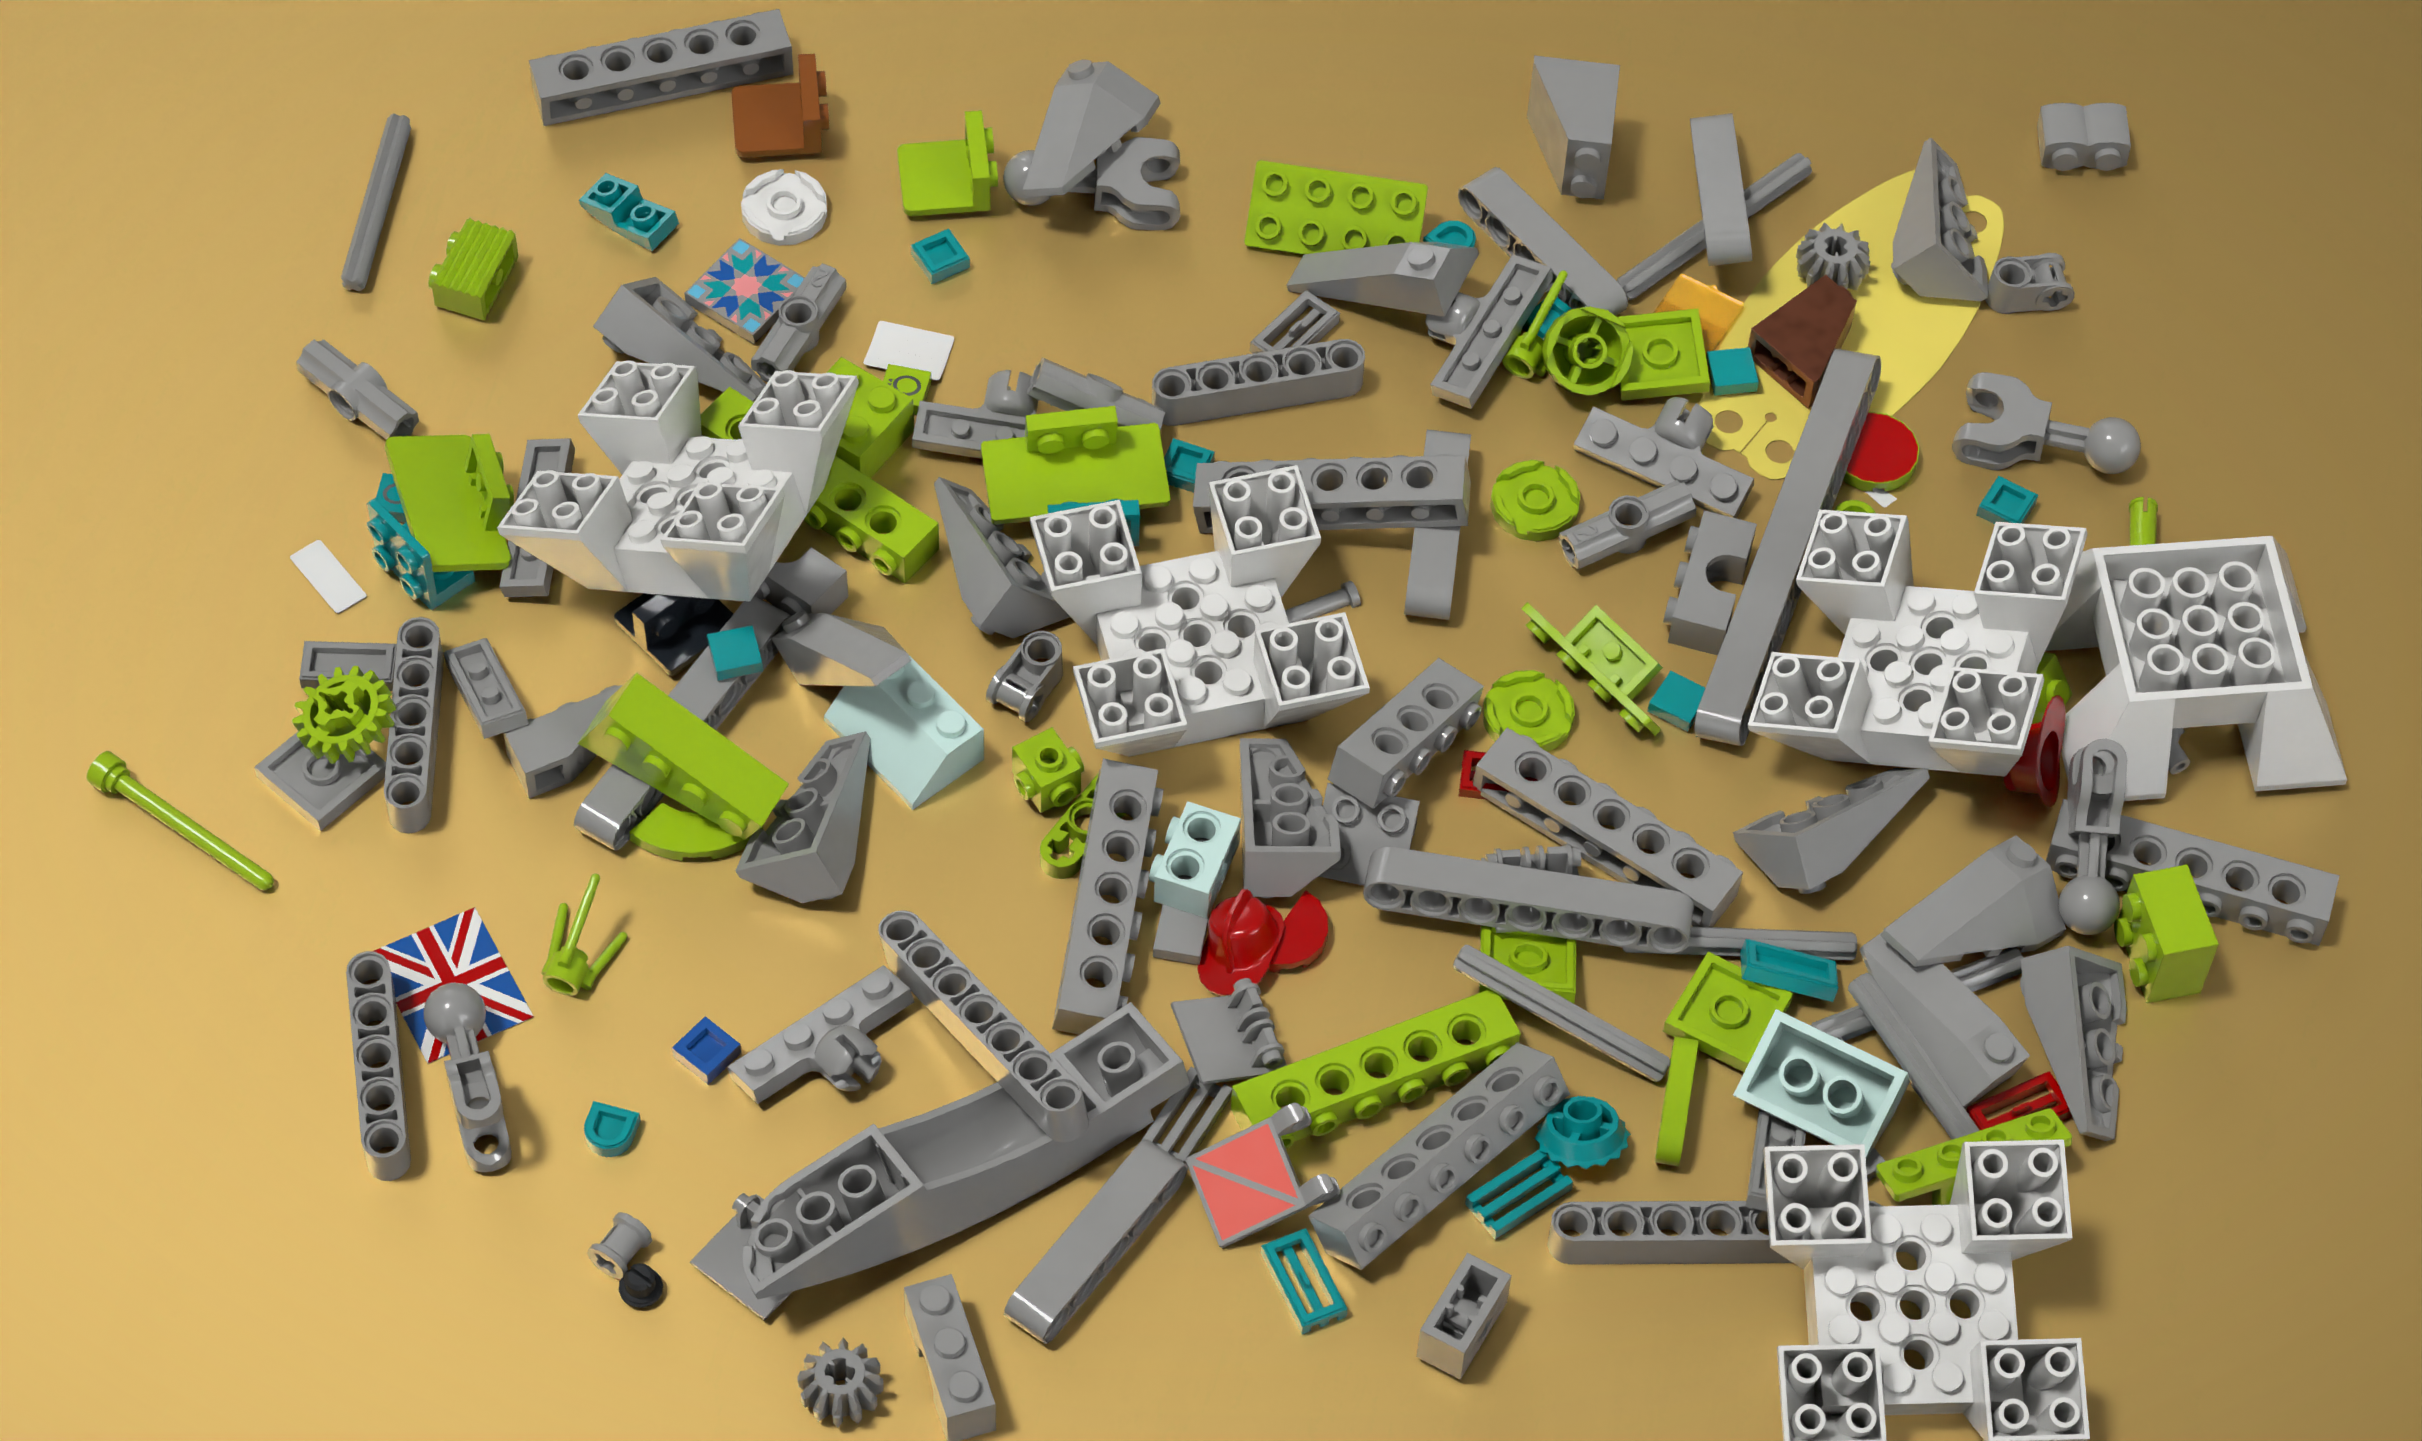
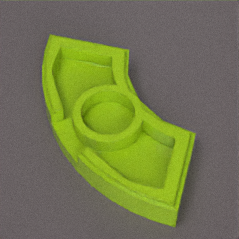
M663 802L629 832L630 841L640 848L660 857L683 861V857L698 858L711 856L712 860L722 858L745 849L748 840L751 838L750 836L744 840L739 836H733L725 832L718 824L699 813L678 811Z

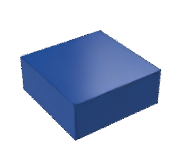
M705 1016L672 1047V1053L677 1061L709 1085L741 1054V1044Z

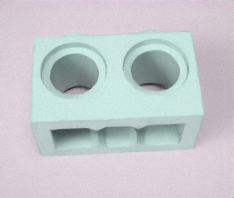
M1187 801L1181 817L1174 816L1169 824L1165 843L1169 845L1165 854H1157L1150 869L1149 881L1155 882L1154 902L1208 918L1240 843L1241 818ZM1195 838H1206V839H1208V841L1200 842V841H1196V840H1194V839H1195ZM1188 875V876H1191V877H1193V878H1191V879H1180V878H1178V876Z

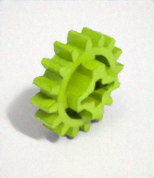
M355 665L348 675H345L340 667H336L334 677L329 680L323 674L317 676L320 685L316 689L307 686L303 689L308 696L307 701L295 703V708L300 713L299 716L292 719V723L299 731L296 734L297 737L315 758L319 759L325 755L332 764L336 763L340 754H343L349 763L353 762L355 752L360 749L363 753L369 755L371 753L369 744L373 740L381 743L386 740L381 733V729L394 726V721L389 713L396 710V705L390 698L392 695L391 691L383 680H379L374 671L369 670L363 674L359 666Z

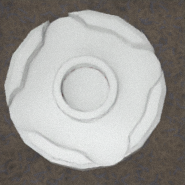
M784 169L771 170L757 176L746 186L741 202L742 221L749 233L762 242L778 246L796 245L811 239L822 229L827 218L826 193L820 183L807 173L795 170V174L784 173Z

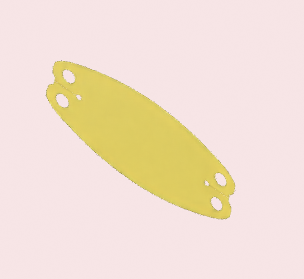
M1915 170L1898 175L1876 186L1846 204L1813 228V230L1819 231L1825 222L1831 229H1837L1843 223L1846 232L1859 230L1860 241L1868 242L1870 250L1869 261L1871 262L1869 272L1862 279V283L1857 290L1847 288L1857 302L1851 329L1841 349L1881 357L1880 380L1868 412L1883 413L1893 416L1907 404L1939 371L1965 334L1981 304V301L1919 296L1908 284H1901L1892 271L1893 239ZM1966 195L1968 204L1961 208L1963 212L1980 213L1987 221L1986 228L1981 232H1977L1978 238L1972 241L1971 244L1975 257L1979 255L1984 258L1989 283L2003 238V212L2000 206L1990 199L1980 195ZM1805 236L1795 243L1760 280L1742 305L1718 350L1748 347L1751 328L1808 288L1806 278L1798 277L1796 258L1798 245H1801V241H1804ZM1755 362L1754 365L1759 381L1756 392L1714 396L1710 382V391L1702 392L1699 404L1713 418L1714 427L1706 443L1721 451L1735 450L1747 457L1749 467L1761 476L1770 480L1784 479L1792 459L1785 463H1776L1768 458L1766 448L1771 442L1784 441L1792 446L1795 453L1812 407L1809 409L1805 407ZM1733 411L1741 416L1743 425L1737 432L1725 433L1715 425V417L1720 412ZM1773 413L1776 415V420L1774 422H1767L1765 415Z

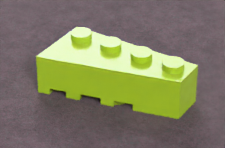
M638 673L633 675L605 701L577 743L718 824L725 832L733 836H739L744 840L763 826L789 785L788 782Z

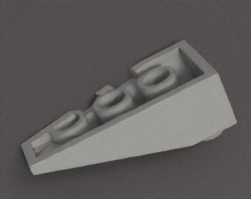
M1079 60L1069 64L1055 85L1023 186L1024 196L1065 195L1096 168L1094 160L1105 152H1116L1122 146L1120 138L1130 129L1131 132L1138 133L1148 124L1161 104L1159 96L1109 61L1092 63L1090 60Z
M1929 138L1923 144L1893 239L1892 271L1901 284H1908L1919 296L1983 301L1988 298L1987 268L1984 258L1979 255L1975 257L1971 242L1978 237L1975 227L1969 224L1965 213L1961 209L1968 204L1959 169L1953 159L1932 138Z
M938 477L934 483L961 597L973 615L971 620L974 625L990 635L997 632L1010 638H1016L1069 618L1070 616L1051 596L1045 572L1040 576L1027 562L1032 555L1031 552L1023 544H1017L1009 536L1000 532L1004 524H992L989 508L971 489Z
M798 612L782 623L784 630L771 638L799 685L875 687L912 661L907 652L884 627L827 613Z
M1240 738L1243 889L1251 891L1254 897H1292L1340 860L1339 823L1333 814L1328 815L1322 805L1323 797L1318 789H1312L1306 780L1305 768L1287 739Z
M2016 835L1986 851L1887 926L1880 936L1916 967L1960 961L1963 955L1968 953L1983 952L1986 957L1998 956L2002 949L2018 947L2021 952L2035 951L2062 936L2066 927L2059 913V898L2051 866L2029 844L2022 841Z
M1880 933L1859 949L1867 971L1873 976L1957 1099L1966 1109L2012 1077L2030 1055L2001 1018L1946 966L1939 963L1914 967L1881 937L1882 933ZM1910 1080V1083H1911V1085H1912V1088L1916 1091V1093L1919 1095V1097L1923 1100V1102H1924V1103L1927 1105V1107L1930 1109V1107L1928 1106V1104L1925 1102V1100L1923 1099V1097L1921 1096V1094L1919 1093V1091L1916 1089V1087L1914 1086V1084H1913L1912 1081Z

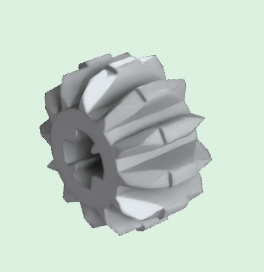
M1825 222L1819 231L1809 229L1804 241H1801V245H1798L1797 249L1798 277L1806 278L1807 287H1809L1826 274L1836 284L1846 289L1857 290L1862 283V279L1869 272L1871 262L1869 261L1870 250L1868 242L1860 241L1859 230L1846 232L1843 223L1837 229H1831Z
M844 1338L839 1342L838 1349L834 1350L825 1342H822L819 1346L820 1356L807 1354L804 1359L805 1370L800 1371L798 1374V1387L803 1390L800 1394L801 1403L805 1408L814 1407V1417L818 1422L828 1415H833V1424L838 1428L843 1422V1416L849 1415L853 1421L859 1424L860 1420H862L861 1409L875 1411L878 1405L876 1395L881 1394L884 1389L883 1378L878 1375L880 1373V1363L877 1357L867 1358V1348L864 1344L850 1351L848 1349V1342ZM844 1380L845 1385H836V1381Z

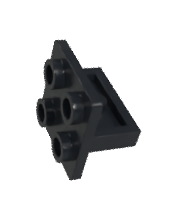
M643 593L614 614V620L668 675L673 676L699 658L708 646L707 634L720 632L733 613L719 599Z

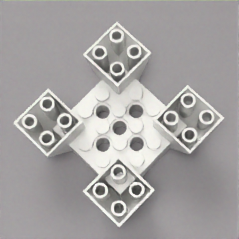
M616 361L579 412L578 418L582 426L622 474L620 479L618 476L596 475L594 473H564L553 470L537 471L498 525L499 534L587 589L750 602L825 487L859 384L857 376L836 375L835 373H802L792 370L775 371L738 425L742 439L732 440L709 438L701 435L698 373L695 366L675 365L673 363L653 364Z
M1298 465L1209 482L1215 551L1139 566L1120 500L1030 517V524L1051 596L1094 641L1101 661L1073 666V673L1096 749L1125 756H1134L1307 721L1370 692V686L1346 613L1343 612L1289 623L1281 597L1321 543V536Z
M1819 509L1796 582L1798 587L1841 630L1845 637L1838 657L1772 652L1748 722L1749 731L1830 761L2006 776L2024 751L2044 683L2043 674H2036V671L2066 608L2087 538V529L1996 522L1975 591L1913 586L1907 515Z
M2273 536L2092 548L2082 552L2066 608L2045 651L2099 647L2106 677L2066 713L2061 753L2067 779L2069 778V765L2073 755L2091 742L2107 738L2119 743L2126 752L2127 773L2124 801L2165 798L2172 729L2238 724L2255 791L2346 784L2347 777L2327 702L2301 645L2299 633L2305 632L2307 627L2286 551ZM2093 758V771L2102 776L2103 766L2099 760Z
M2064 1140L1964 1142L1950 1205L1869 1207L1865 1144L1769 1146L1763 1148L1770 1248L1804 1270L1809 1345L1777 1347L1783 1441H1887L1885 1415L1957 1413L1964 1414L1984 1441L2090 1440L2081 1338L2018 1340L2012 1261L2070 1241L2073 1238ZM1907 1252L1911 1254L1917 1262V1270H1906L1901 1267L1897 1261L1896 1253ZM1958 1299L1966 1303L1970 1309V1318L1963 1319L1956 1316L1950 1308V1300ZM1907 1300L1915 1303L1921 1311V1319L1912 1320L1907 1318L1901 1311L1900 1301ZM1861 1302L1867 1305L1871 1311L1872 1320L1861 1321L1857 1319L1851 1312L1850 1303ZM1904 1350L1919 1352L1924 1358L1925 1369L1918 1370L1910 1367L1904 1359Z

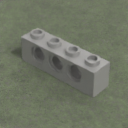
M1438 658L1337 747L1328 780L1373 809L1387 796L1395 797L1410 775L1422 773L1431 757L1438 750L1445 752L1459 731L1463 728L1469 730L1476 723L1482 711V707L1478 703L1484 686Z

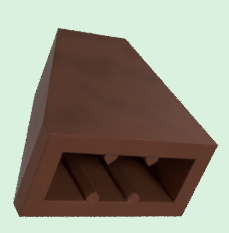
M1825 274L1751 328L1748 347L1751 349L1753 361L1809 409L1813 406L1833 351L1842 348L1851 329L1857 301L1845 287L1836 284Z

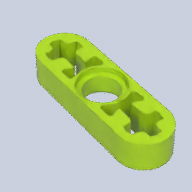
M1098 774L1041 842L1040 865L1042 870L1053 878H1069L1081 869L1087 831L1077 827L1075 820L1082 815L1091 814ZM1116 813V815L1121 819L1126 814ZM1070 837L1073 842L1069 847V858L1062 856L1058 860L1053 859V852L1062 853L1069 845Z
M1674 1036L1655 1163L1679 1167L1699 1040Z

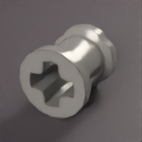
M619 1212L613 1218L611 1230L600 1244H592L587 1254L593 1264L602 1272L613 1278L621 1279L626 1271L628 1272L627 1264L641 1247H648L652 1242L651 1233L638 1219L633 1218L627 1213Z

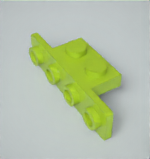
M1528 602L1521 608L1531 618L1525 626L1544 644L1552 638L1562 648L1556 655L1575 673L1583 667L1593 677L1588 685L1606 703L1613 697L1621 703L1624 709L1619 715L1638 733L1644 727L1654 736L1661 731V728L1632 700L1663 667L1601 608L1595 605L1565 637Z
M2048 1108L1876 1165V1175L1897 1202L1932 1191V1205H1950L1964 1142L2064 1140L2065 1147H2068L2072 1144V1135L2056 1113Z

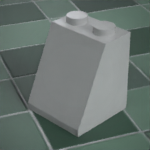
M1534 55L1527 119L1561 195L1604 199L1612 145L1620 65Z

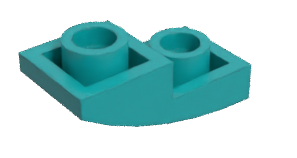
M607 173L579 199L580 206L602 224L624 238L651 251L679 224L675 211L643 199L638 185Z

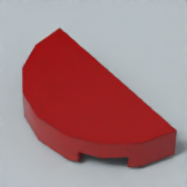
M1307 890L1304 891L1284 920L1285 929L1268 969L1270 972L1280 973V969H1293L1301 965L1305 968L1312 964L1323 952L1328 940V916L1321 902Z

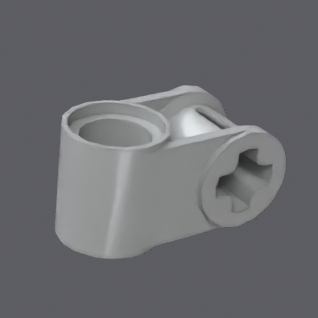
M2045 253L2023 257L2007 256L1995 263L1988 283V298L1985 301L1991 309L2001 314L2037 310L2054 311L2070 304L2074 299L2075 293L2071 284L2066 282L2063 273L2065 261L2061 255Z
M1036 631L1025 637L1007 663L992 678L986 692V700L992 704L999 702L1019 713V719L1024 722L1031 721L1063 676L1062 644L1059 638L1047 631ZM1039 658L1049 659L1046 662H1036L1034 660Z

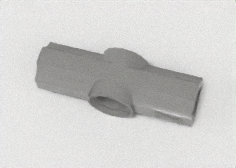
M823 263L818 267L812 266L795 294L785 298L780 303L778 320L751 359L752 370L757 372L762 380L768 382L775 371H793L803 354L812 350L818 344L820 328L846 290V279L837 272L836 268Z
M314 339L303 348L300 358L296 361L298 371L327 393L334 408L344 418L350 421L359 418L385 440L389 437L412 435L414 427L419 422L418 413L387 389L383 378L372 366L364 362L357 366L325 340L316 341Z
M1043 357L1035 367L1027 390L1028 395L1065 411L1115 406L1118 419L1117 427L1157 423L1159 429H1161L1165 415L1164 409L1124 393L1121 387L1109 380L1090 373L1087 376L1082 375Z
M1676 480L1640 497L1629 495L1618 497L1609 506V511L1560 532L1559 543L1564 557L1570 566L1580 569L1616 552L1631 554L1639 551L1645 545L1647 538L1695 517L1696 506L1691 492L1685 483H1680Z

